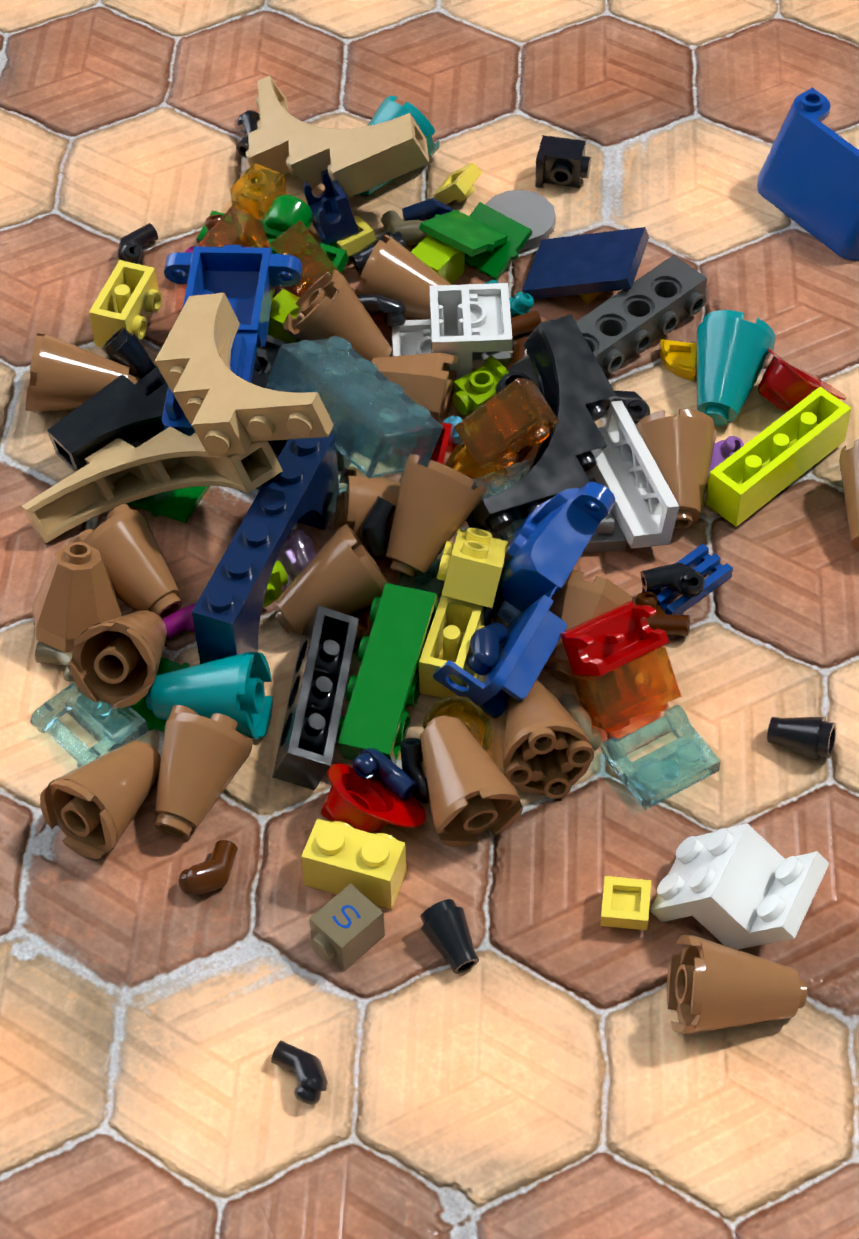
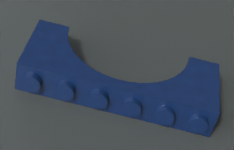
M329 434L328 437L288 439L277 458L283 471L262 485L192 610L200 664L246 652H258L259 624L264 597L275 562L287 536L296 522L325 530L336 509L337 495H340L335 435Z

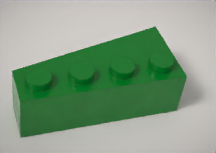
M385 583L382 596L374 598L370 611V622L373 623L370 636H363L361 640L358 661L362 663L358 676L352 675L349 680L346 700L350 703L346 716H340L336 742H338L343 759L353 761L354 758L360 756L361 750L375 748L394 764L397 763L400 755V742L405 740L411 720V714L406 711L408 705L413 707L417 705L421 694L419 691V660L438 607L436 593Z

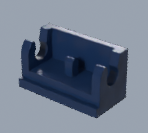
M328 169L321 172V182L325 186L321 194H313L309 183H304L303 193L311 209L312 225L323 244L329 245L359 233L347 196L338 181L331 180Z

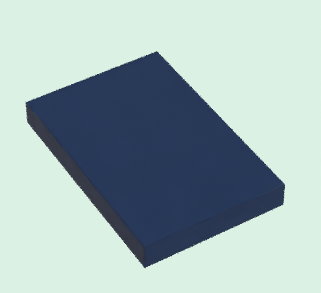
M645 227L543 239L537 250L522 292L523 294H530L533 300L632 289L649 240L648 232Z

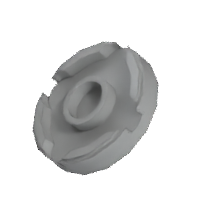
M526 190L505 191L495 195L485 204L532 230L533 234L521 250L539 246L541 240L549 239V234L555 229L556 215L554 206L547 198L535 192Z

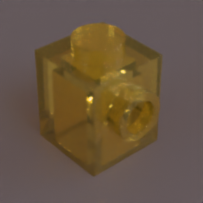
M253 163L230 189L233 216L250 222L262 220L273 200L280 195H287L285 174Z

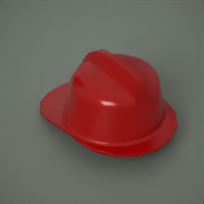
M767 349L773 355V358L763 374L762 380L758 385V391L777 408L789 411L819 387H822L838 399H847L843 393L833 386L788 364L771 349Z
M337 763L330 766L327 773L332 787L321 806V814L324 818L331 822H345L354 829L369 833L379 831L388 823L404 828H416L424 823L426 818L424 808L414 797L403 801L378 779L372 777L369 779L360 778L355 773L353 767Z

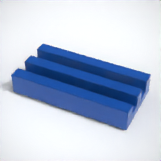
M701 544L676 562L683 563L702 575H705L710 570L713 572L704 579L703 591L698 596L685 597L682 595L668 605L666 602L679 593L667 587L648 592H652L658 597L657 604L666 614L680 615L730 579L733 567L728 563L722 565L720 563L721 558L716 553L711 556L709 548L705 544Z

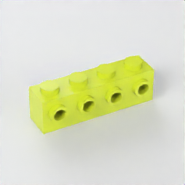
M822 387L816 389L710 471L707 480L706 505L734 526L740 525L845 441L851 407Z

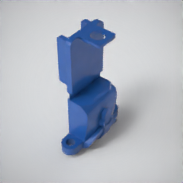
M225 245L224 247L194 246L193 252L169 254L166 258L164 275L173 283L187 284L183 307L189 296L225 293L240 323L231 349V371L251 383L257 349L265 347L272 296L275 292V286H293L298 284L301 279L303 265L295 256L272 254L271 248L241 247V245ZM168 387L162 415L164 428L167 429L171 426L187 436H191L196 433L191 425L192 423H189L176 397Z
M588 482L580 489L571 488L559 492L552 499L545 501L529 514L514 533L506 551L510 554V557L503 566L498 587L504 600L522 613L512 620L507 627V638L503 643L499 644V660L495 667H491L488 674L479 675L477 679L452 661H447L433 674V678L464 700L462 706L470 712L480 708L491 717L498 718L507 707L509 695L517 701L527 697L561 638L560 633L564 632L567 628L565 621L549 611L554 602L551 597L563 587L600 522L607 517L616 501L614 494L604 485ZM448 675L461 678L467 683L468 687L456 684Z

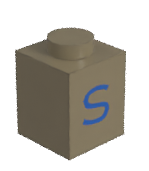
M351 883L309 918L311 930L310 944L313 950L325 962L332 960L343 971L348 969L385 936L383 912Z

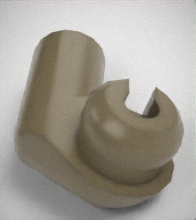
M39 641L35 651L36 662L64 665V679L75 682L70 672L72 652L63 653Z
M563 694L559 697L558 701L583 729L590 740L593 751L597 750L602 742L601 731L592 727L590 715L573 694Z

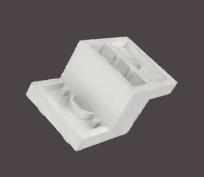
M508 283L430 286V319L406 320L404 325L392 326L393 356L447 353L459 356L458 364H450L449 369L457 371V380L472 372V352L512 351Z
M748 823L727 829L722 828L699 836H691L685 839L677 848L675 854L677 858L669 874L659 883L657 888L658 895L650 912L661 922L693 916L724 946L736 950L795 939L830 863L818 851L784 859Z

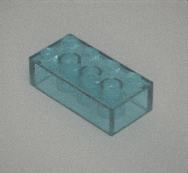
M332 336L328 339L302 340L297 343L280 345L266 386L271 390L283 392H318L333 422L330 434L335 435L336 449L368 478L404 472L409 454L419 455L420 458L417 464L425 467L428 466L444 426L431 416L427 408L417 404L407 396L400 385L391 382L378 371L377 366L373 362L364 359L352 348L350 342L341 337Z

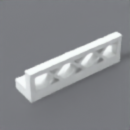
M622 401L610 402L605 427L598 428L608 446L596 458L597 464L590 470L597 483L604 485L614 494L616 501L611 511L631 549L670 544L679 505Z

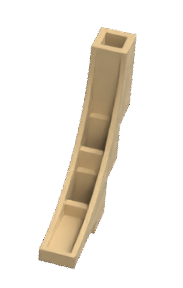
M270 75L257 81L258 97L255 98L260 112V120L257 121L258 129L248 133L249 149L246 150V157L251 168L255 171L259 170L267 182L290 172L294 178L299 177L303 184L308 182L312 188L322 184L321 172L328 169L331 180H337L350 198L429 164L426 137L410 113L390 121L360 128L333 129L313 126L300 121L289 113L287 99Z
M225 293L189 296L156 357L155 363L171 392L176 397L189 423H192L191 425L208 456L246 454L251 443L258 441L328 437L332 430L333 422L318 392L295 393L262 388L245 381L231 371V349L240 323Z
M170 426L137 448L117 438L85 458L86 466L21 507L39 539L46 544L77 525L121 504H127L166 491L197 486H222L250 493L283 470L268 441L252 442L246 454L208 456L196 433L187 436Z

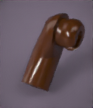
M227 840L217 841L211 860L193 865L190 869H185L181 872L179 876L181 890L187 894L201 895L224 887L231 874L238 850L237 846Z

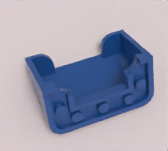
M812 87L794 99L760 170L757 190L763 198L838 256L851 261L859 260V150L821 122L829 115L830 101Z

